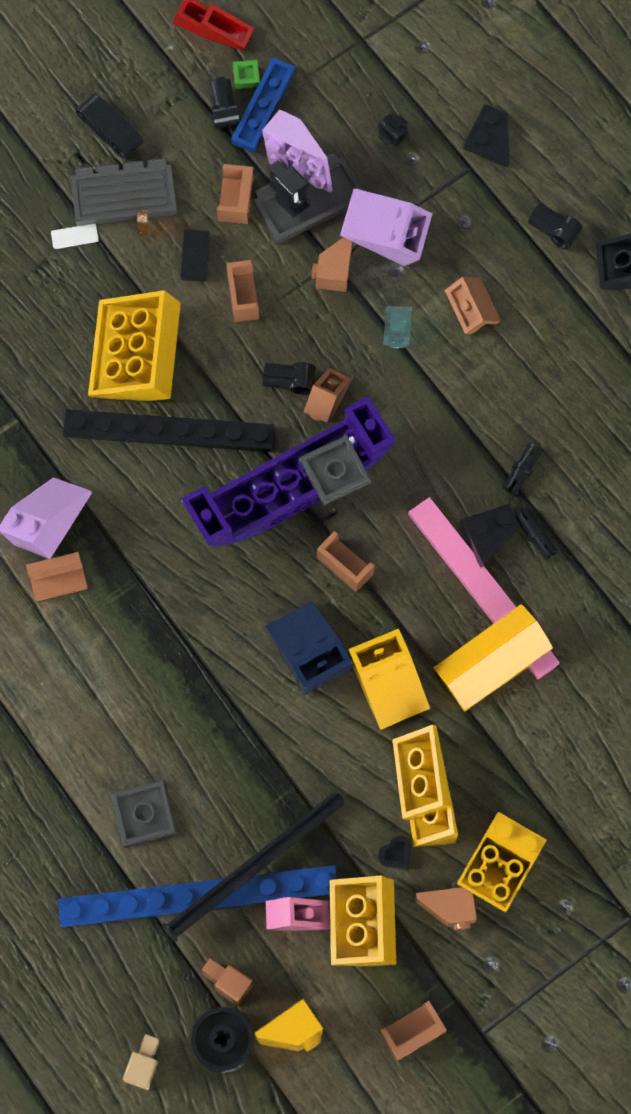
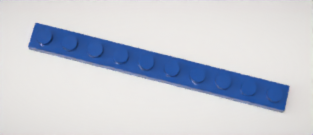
M335 865L255 875L212 910L264 904L266 901L287 897L306 899L330 896V880L337 879ZM223 879L58 898L60 927L180 914Z

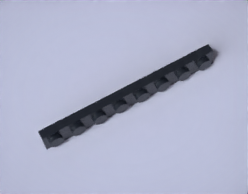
M66 409L63 435L68 438L272 452L274 424Z

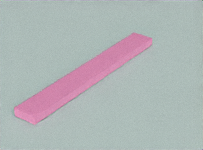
M430 497L408 512L409 517L493 624L516 608L485 567L480 568L472 550ZM549 651L531 663L528 669L539 680L557 667L560 662Z

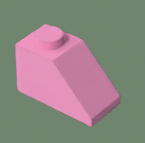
M294 897L266 901L267 929L280 931L330 929L329 901Z

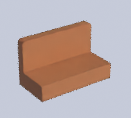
M461 277L445 290L465 334H473L485 324H498L501 321L481 278Z
M79 552L26 564L36 601L87 589Z

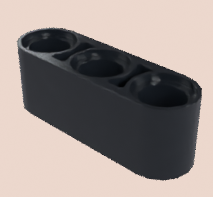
M93 93L75 109L81 121L121 158L125 159L143 143V139L138 131L98 94Z

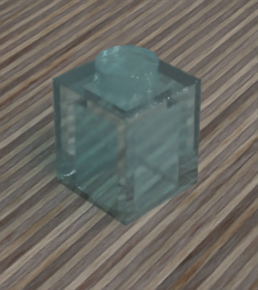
M386 306L384 345H389L392 348L409 347L412 308Z

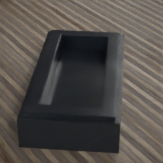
M184 230L181 280L207 281L210 231Z

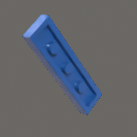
M272 57L231 139V144L255 153L263 137L262 130L272 119L295 73V66Z

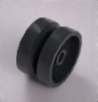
M227 1007L210 1009L202 1014L193 1026L191 1034L192 1050L201 1065L212 1072L222 1074L234 1072L244 1066L253 1053L255 1040L252 1026L246 1017L235 1009ZM220 1036L228 1037L226 1046L218 1044Z

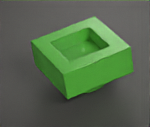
M258 61L233 62L235 89L258 87L260 83Z

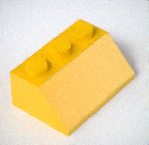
M384 876L330 880L331 965H396L394 880Z
M302 999L255 1032V1036L261 1045L298 1052L304 1048L308 1052L321 1043L323 1028Z

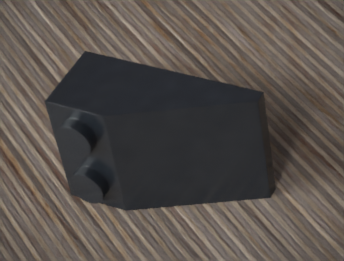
M631 233L596 242L600 288L602 290L631 289Z

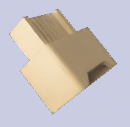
M145 1034L139 1053L132 1052L122 1079L124 1082L149 1090L158 1065V1061L154 1059L160 1042L159 1039Z

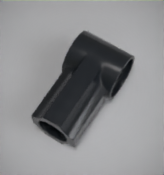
M225 77L215 78V80L210 82L214 128L238 126L239 114L237 103H234L231 79H226Z
M541 203L536 206L528 220V224L550 236L551 241L557 247L564 250L570 248L583 229L581 223L575 218L568 215L563 217Z
M297 362L293 365L265 363L263 387L290 389L295 394L310 395L314 385L316 367L306 362Z

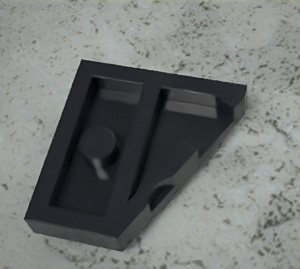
M484 104L464 143L463 149L507 168L510 161L507 113Z
M510 504L463 518L460 522L480 568L487 564L490 558L503 547L505 542L520 527Z

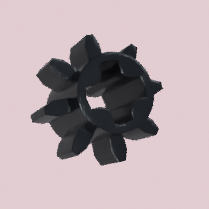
M389 114L378 125L380 129L378 137L385 145L389 143L399 145L408 136L409 132L406 130L408 129L406 126L408 122L401 115L396 117Z

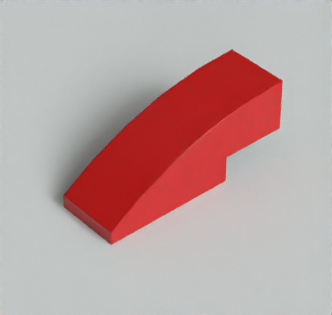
M183 0L172 21L174 24L203 38L244 50L254 30L252 26L211 3L208 7L197 0Z

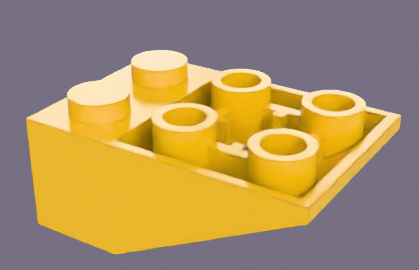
M399 629L348 650V655L352 661V668L380 730L430 710L411 655Z
M498 812L457 884L506 913L543 848L546 839Z

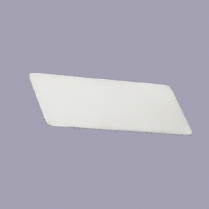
M96 224L51 231L54 249L99 241Z

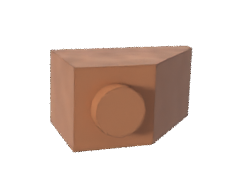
M343 237L319 254L318 264L313 263L311 279H316V289L346 292L352 241Z
M328 368L313 385L304 413L309 414L316 421L327 423L335 414L352 378Z
M463 887L420 892L415 895V902L445 926H454V930L470 929V924H474L477 920L473 893Z

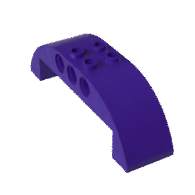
M367 396L345 408L344 420L210 494L204 485L182 497L181 501L209 546H224L240 542L284 522L321 501L300 463L299 457L347 435L367 471L386 454L396 439Z

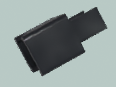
M278 160L268 167L271 174L269 185L276 191L277 202L295 218L310 207V201L307 197L309 182L293 166L286 169Z

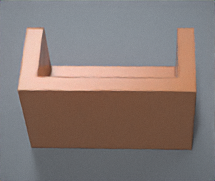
M223 164L220 205L217 207L218 221L248 224L254 181L253 167Z
M252 260L226 263L234 322L258 320L259 306L256 297Z
M336 531L317 548V559L355 592L374 574L375 565L372 562L367 565L340 542L339 534Z
M430 1001L390 1026L384 1027L379 1033L396 1062L441 1036L447 1030Z

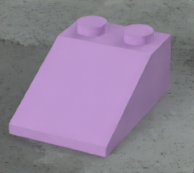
M53 477L10 508L0 524V533L14 546L51 559L92 492Z

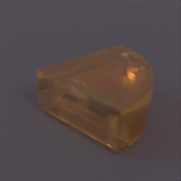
M139 210L137 212L139 236H148V210Z

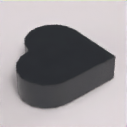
M404 836L394 837L390 845H385L379 850V863L387 868L409 870L410 841Z

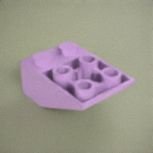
M279 110L262 130L269 163L273 164L278 160L286 169L293 166L314 187L332 192L333 188L327 156L301 119Z
M355 188L352 192L340 236L406 266L420 260L433 213L409 202Z

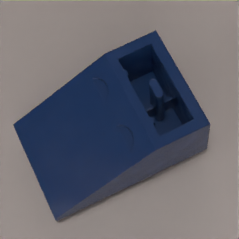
M312 601L265 626L304 696L352 670V661Z

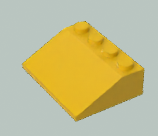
M165 290L99 300L88 392L89 397L135 401L171 399L181 302Z

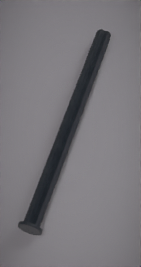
M337 792L332 793L167 924L163 923L162 927L167 935L174 942H177L179 935L344 805L342 796Z

